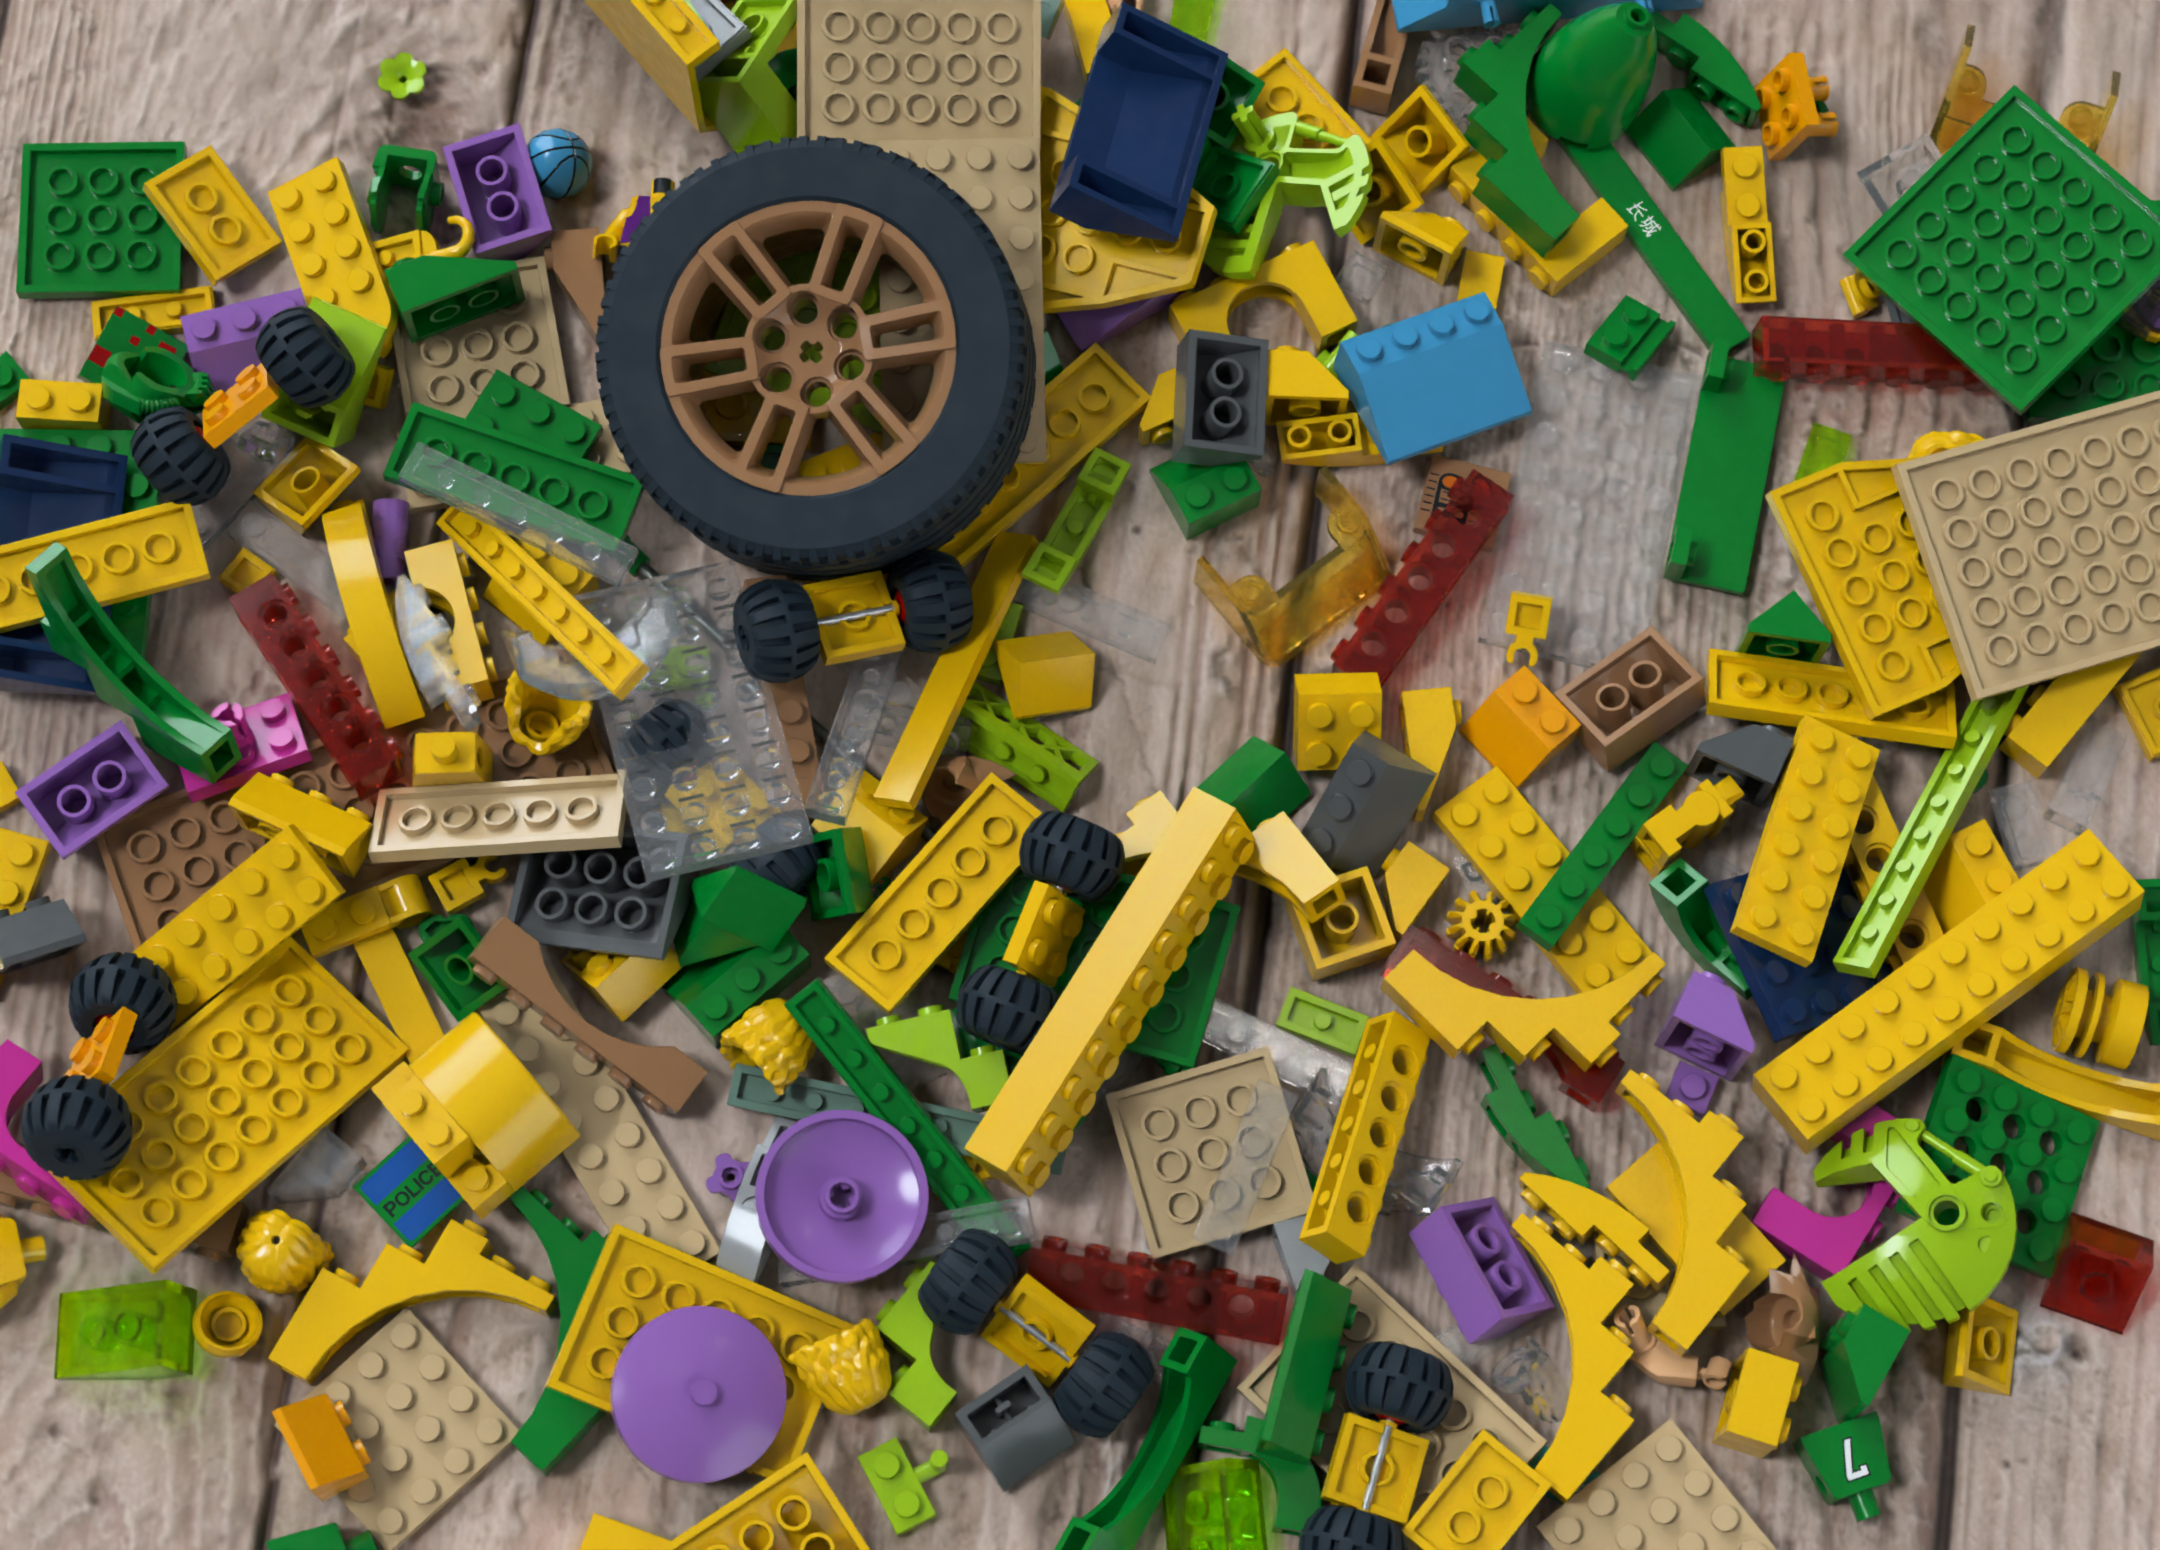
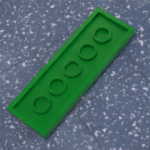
M416 402L412 403L383 473L384 480L615 558L619 555L644 492V487L632 474Z

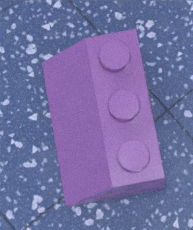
M520 123L442 147L463 217L472 224L475 231V241L472 248L477 259L507 261L524 259L554 233Z
M301 288L180 316L194 372L208 373L214 389L226 392L237 383L235 379L242 370L251 364H254L256 367L261 364L256 353L255 344L261 328L269 318L287 308L307 307Z
M120 720L15 791V794L61 858L65 860L170 787L125 724Z
M1694 971L1675 999L1654 1045L1731 1082L1752 1054L1755 1043L1734 989L1725 986V980L1714 973L1703 971L1700 974Z
M1495 1197L1441 1206L1409 1232L1417 1248L1418 1255L1425 1262L1437 1284L1439 1293L1448 1304L1457 1321L1459 1330L1466 1337L1469 1345L1496 1339L1555 1308L1521 1244L1510 1234L1511 1226Z

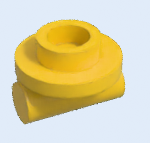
M1856 272L1839 281L1854 319L1868 314V311L1878 306V297L1881 293L1859 273Z

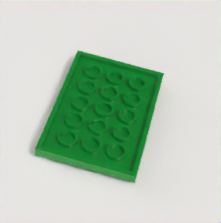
M1022 869L1014 875L970 925L948 997L949 1001L957 1003L960 988L968 976L981 966L994 965L1014 972L1018 970L1002 959L1034 883L1033 880L1023 873ZM1123 873L1114 890L1098 902H1085L1068 897L1084 908L1085 913L1083 915L1081 931L1074 938L1068 952L1066 968L1062 975L1058 977L1055 987L1051 988L1057 992L1059 997L1136 878L1135 876ZM1221 900L1216 902L1209 913V922L1205 930L1199 936L1194 937L1187 948V956L1179 970L1172 972L1164 985V993L1161 1000L1156 1006L1150 1007L1141 1021L1142 1027L1137 1038L1132 1043H1127L1124 1051L1187 1069L1195 1068L1240 913V906Z

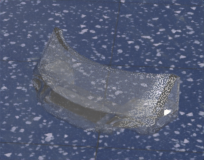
M662 588L653 590V594L648 598L642 609L625 625L613 632L627 648L650 668L649 672L636 686L647 680L658 670L657 666L665 659L671 648H676L682 636L673 594ZM508 629L500 632L518 678L530 686L554 695L557 698L568 700H600L606 696L613 695L564 646L540 644L535 641L529 630L514 633Z
M1323 1067L1319 1069L1290 1114L1296 1138L1303 1151L1301 1154L1303 1161L1317 1178L1341 1105L1332 1087L1328 1071ZM1397 1149L1393 1161L1394 1169L1388 1178L1382 1197L1383 1205L1378 1214L1389 1216L1391 1211L1413 1212L1416 1217L1431 1215L1452 1187L1463 1162L1458 1158H1426Z

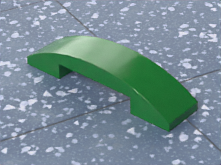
M2136 879V882L2145 890L2140 910L2132 915L2137 983L2146 985L2149 988V1002L2144 1026L2150 1046L2160 1045V879Z

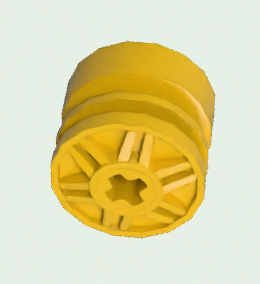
M2075 966L2071 970L2055 1004L2052 1017L2051 1050L2065 1054L2072 1043V1055L2082 1058L2091 1042H2094L2095 1062L2125 1070L2129 1066L2141 1038L2148 1009L2149 988L2143 984L2118 978L2112 985L2109 993L2105 994V974L2095 972L2089 981L2088 969Z

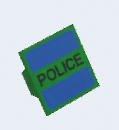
M410 1136L353 1187L404 1243L411 1248L464 1201L463 1197Z

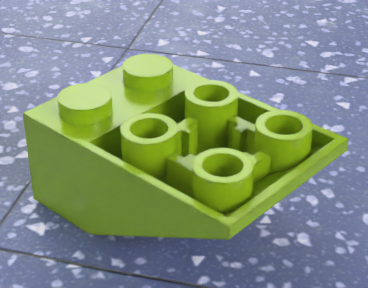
M313 297L308 308L312 309L328 323L353 357L355 374L351 384L340 398L325 406L305 408L298 405L278 387L279 398L262 411L261 417L328 447L336 448L352 441L388 328L320 298Z

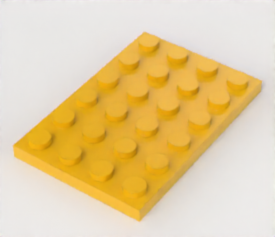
M614 1223L545 1387L612 1415L610 1387L613 1371L623 1348L640 1328L664 1313L683 1307L710 1306L721 1308L748 1320L765 1335L779 1357L786 1381V1408L779 1432L767 1451L745 1471L766 1479L800 1457L822 1401L818 1396L813 1395L807 1390L805 1382L798 1376L796 1364L788 1360L789 1355L800 1350L805 1345H814L817 1341L824 1340L826 1337L841 1334L842 1331L851 1329L853 1324Z

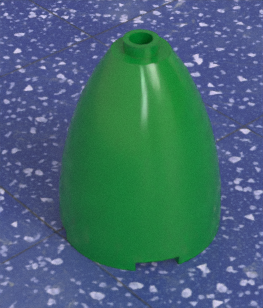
M1619 2L1597 7L1579 15L1561 27L1541 46L1533 56L1526 82V107L1534 121L1546 133L1556 140L1562 136L1573 142L1585 144L1586 149L1608 146L1624 134L1638 114L1648 94L1655 71L1657 33L1649 11L1633 2Z

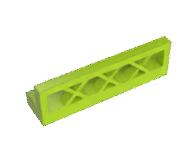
M975 681L969 695L976 700L966 699L948 738L975 756L993 761L1016 774L1010 777L1012 780L1061 812H1064L1071 805L1081 784L1095 771L1099 761L1033 718L1014 720L1010 704ZM995 715H1000L1010 722H1003ZM1029 737L1038 739L1039 741L1044 743V745L1037 744ZM1064 760L1072 761L1073 763L1081 767V769L1077 770L1073 766L1066 763Z

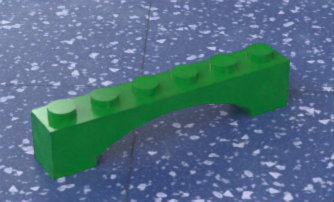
M1178 1327L1158 1363L1163 1367L1159 1399L1151 1425L1136 1457L1118 1484L1094 1509L1080 1519L1074 1516L1071 1518L1054 1550H1133L1236 1365L1237 1359L1208 1336Z

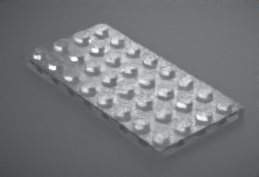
M1545 340L1530 403L1532 412L1531 415H1528L1478 643L1508 649L1511 642L1516 640L1517 635L1505 633L1512 590L1553 597L1546 640L1534 638L1533 641L1538 648V657L1591 668L1650 627L1703 376L1647 364L1638 377L1632 381L1628 379V373L1622 370L1619 372L1612 370L1584 354V349ZM1523 648L1516 650L1517 652L1530 654Z
M734 559L574 595L589 612L650 668L649 672L623 701L613 695L591 673L646 883L813 843L812 830L770 684L749 674L742 663L737 649L733 629V609L737 597L743 590ZM664 703H677L680 710L691 719L690 734L686 731V742L688 745L666 749L667 751L647 749L648 754L640 756L632 747L630 739L637 734L643 735L648 747L654 740L639 725V722L646 716L655 723L658 719L650 713L654 708L661 707L659 705ZM671 711L680 720L685 718L677 711Z

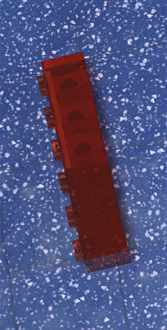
M1762 315L1752 330L1753 376L1766 377L1770 381L1779 382L1789 378L1806 379L1807 382L1814 384L1837 380L1846 381L1847 384L1853 386L1876 382L1885 383L1886 386L1892 388L1915 384L1925 385L1927 389L1932 390L1944 389L1948 386L1964 387L1965 390L1971 392L1988 389L1983 382L1914 323Z

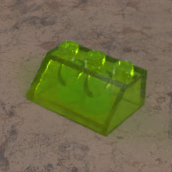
M1220 1458L1178 1467L1162 1497L1167 1550H1268L1259 1460Z

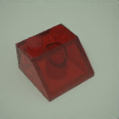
M2071 1212L2063 1231L2050 1278L2046 1279L2040 1307L2122 1335L2153 1270L2154 1240Z

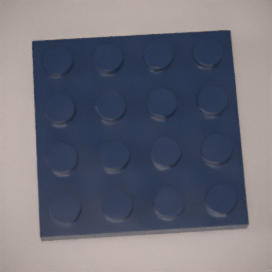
M1844 867L1813 962L1806 968L1730 933L1749 873L1712 883L1704 889V893L1774 1043L1812 1032L1893 972L1890 964H1886L1885 960L1875 979L1838 972L1832 962L1862 907Z

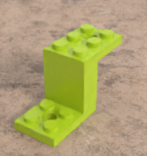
M738 0L731 12L748 27L753 36L698 82L703 111L713 124L716 125L717 129L737 154L745 151L744 147L761 144L763 141L771 140L774 144L780 143V138H797V102L768 65V62L776 55L777 48L787 33L797 23V0Z

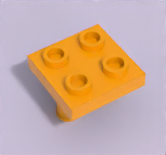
M1788 53L1754 87L1761 104L1758 113L1762 127L1761 137L1766 146L1769 161H1783L1807 137L1832 138L1838 132V121H1829L1837 118L1835 112L1817 113L1815 101L1824 102L1828 99L1830 86L1820 85L1827 84L1829 82L1826 76L1809 77L1803 53Z

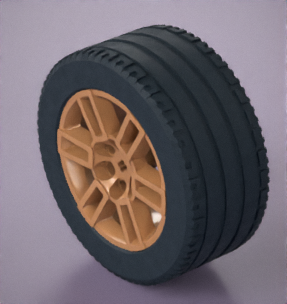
M799 136V138L786 137L780 138V143L773 144L771 140L754 146L744 147L745 151L738 154L734 150L720 159L716 158L710 161L712 166L704 170L700 167L689 177L683 178L679 181L681 186L675 191L672 189L667 191L665 196L651 207L654 210L649 217L644 215L640 220L639 226L629 236L630 244L628 247L623 246L620 256L612 268L614 276L612 280L607 281L604 298L602 297L600 305L604 311L603 316H598L596 345L599 346V352H595L597 380L601 386L599 394L605 417L609 421L608 426L632 474L642 484L652 499L677 522L693 533L695 537L729 559L770 575H785L786 577L803 581L820 582V580H832L879 570L882 571V574L888 573L892 566L902 558L919 550H938L955 538L954 535L960 530L964 531L982 513L980 510L985 504L989 505L1004 484L1002 481L1006 475L1010 474L1019 456L1020 446L1022 442L1024 443L1031 419L1030 413L1031 408H1033L1036 386L1035 345L1030 318L1022 294L997 240L984 221L974 212L975 210L939 177L924 167L921 169L912 160L892 151H889V153L884 152L879 146L856 140L851 144L847 143L845 138H827L826 136H817V140H810L808 136ZM820 250L810 282L807 284L792 285L776 264L777 261L792 255ZM842 250L858 252L844 289L837 290L833 288L832 280ZM879 260L892 265L906 274L915 282L923 296V301L920 304L872 315H866L860 307ZM755 274L759 275L773 295L765 303H762L745 284ZM730 299L750 321L745 336L709 340L710 333L719 314ZM806 305L817 307L818 315L813 322L808 324L798 322L797 314L802 307ZM848 319L857 322V329L853 336L843 339L836 335V329L840 322ZM925 324H931L934 330V339L930 341L881 347L879 342L880 335ZM772 332H782L785 335L783 346L775 351L765 349V339ZM810 348L817 352L822 350L819 352L822 359L816 364L812 360L806 361L809 357L805 353ZM739 358L744 361V371L703 379V363ZM854 360L862 362L864 368L860 376L853 380L843 377V368L848 362ZM931 363L934 366V374L928 396L916 419L909 422L873 384L875 371ZM788 373L792 379L789 388L783 392L773 391L771 389V382L775 375ZM819 387L830 389L831 397L828 402L819 407L811 405L810 396L815 389ZM758 391L764 399L762 407L743 449L735 451L713 429L705 401ZM862 403L893 437L894 443L887 450L882 451L878 448L853 415L851 410L856 404ZM787 416L792 419V425L777 467L775 469L763 467L761 459L779 418ZM829 418L859 457L860 465L858 467L831 475L802 476L799 474V467L817 419Z

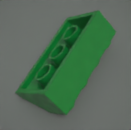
M1308 1269L1304 1270L1298 1284L1255 1451L1302 1465H1307L1311 1455L1319 1456L1325 1431L1317 1429L1322 1412L1330 1413L1336 1388L1328 1387L1332 1370L1340 1372L1346 1352V1346L1339 1345L1343 1328L1351 1330L1357 1308L1356 1304L1349 1303L1352 1290Z

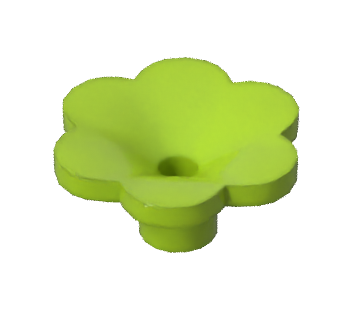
M402 52L395 59L387 58L381 62V75L378 78L379 88L384 92H390L394 99L399 101L405 100L410 94L417 95L424 90L425 83L423 78L427 73L426 66L421 61H414L411 54Z

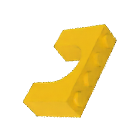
M1527 117L1531 141L1540 160L1544 157L1549 140ZM1473 149L1450 167L1446 184L1451 196L1459 204H1466L1474 213L1475 221L1479 227L1487 233L1491 232L1501 242L1500 246L1505 255L1512 261L1517 260L1526 269L1531 283L1539 290L1544 289L1551 298L1624 240L1629 225L1601 197L1579 214V218L1568 235L1542 258L1472 194L1480 180L1476 174L1488 161L1476 149Z
M1314 240L1303 245L1300 242L1293 243L1284 248L1279 256L1267 261L1264 259L1254 279H1230L1220 276L1214 279L1208 285V288L1196 293L1193 291L1182 293L1169 305L1168 322L1177 339L1181 342L1189 329L1231 335L1227 320L1238 306L1256 298L1276 299L1290 306L1298 314L1318 352L1336 345L1349 330L1355 333L1358 322Z

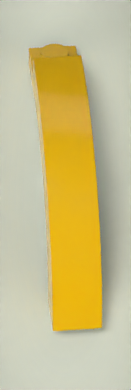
M364 498L357 501H340L333 505L331 509L325 510L324 514H321L325 538L355 645L384 727L388 729L425 717L423 697L409 662L386 591L373 541L369 511Z

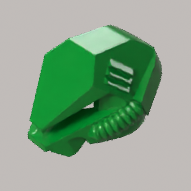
M146 346L141 353L118 352L113 354L105 362L101 375L103 397L112 407L139 424L149 414L167 407L181 406L195 415L201 413L205 408L203 406L205 401L216 392L208 373L193 372V369L177 355L155 346Z

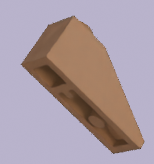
M599 227L554 231L551 235V247H544L547 271H554L558 287L596 343L598 316H603L604 311L600 305L606 291L603 254L598 255L596 259H592L593 239L600 234Z

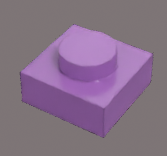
M1679 1061L1665 1096L1671 1101L1677 1099L1683 1102L1693 1111L1694 1116L1702 1119L1719 1077Z

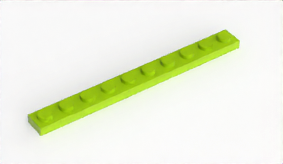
M2029 686L1970 702L1957 727V740L1954 749H1945L1832 961L1838 972L1875 979Z

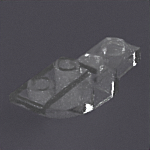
M405 573L397 577L396 619L401 643L411 671L430 708L433 709L446 701L466 731H469L481 724L476 707L481 705V701L469 683L462 686L456 678L460 671L450 656L453 654V650L448 637L453 635V632L441 613L434 616L428 608L432 605V601L420 583L413 586Z

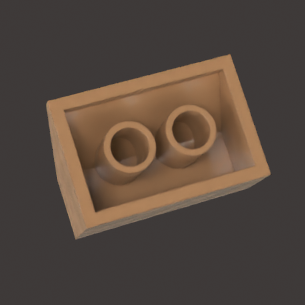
M1652 625L1554 693L1559 702L1581 724L1577 734L1581 745L1608 773L1706 705L1704 678Z

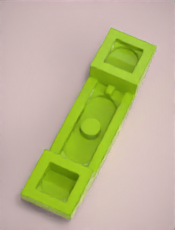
M1098 447L1094 448L1077 477L1076 486L1043 542H1039L1021 574L1022 578L1057 595L1060 593L1101 528L1132 464Z

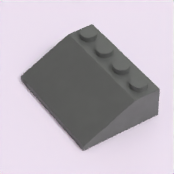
M624 829L621 848L522 854L507 918L536 939L539 945L664 961L694 895L691 886L693 879L698 878L703 851L688 836Z

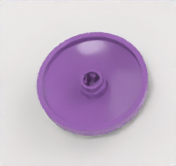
M830 1110L801 1119L786 1129L774 1141L758 1171L754 1200L756 1217L761 1232L773 1252L787 1266L803 1276L816 1281L830 1284H853L882 1275L908 1254L917 1241L926 1220L929 1190L926 1173L917 1152L897 1129L880 1118L867 1113L852 1110Z
M690 1306L675 1309L656 1317L640 1328L631 1337L618 1357L610 1387V1404L613 1420L619 1436L631 1454L641 1464L660 1476L692 1484L723 1480L744 1471L754 1464L767 1451L779 1432L787 1399L786 1381L782 1364L765 1335L743 1317L728 1310L710 1306Z

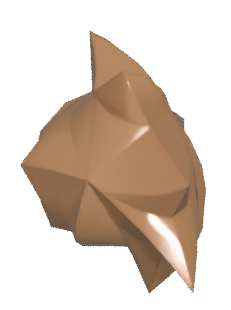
M943 755L939 757L920 799H923L931 817H937L945 824L991 772L1002 781L1016 774L993 761L976 756Z
M1794 1253L1789 1274L1769 1268L1770 1292L1753 1302L1754 1309L1744 1319L1748 1331L1747 1339L1752 1347L1759 1351L1798 1362L1799 1366L1796 1375L1802 1377V1384L1805 1387L1817 1362L1818 1349L1823 1342L1819 1335L1820 1298L1819 1290L1808 1286Z

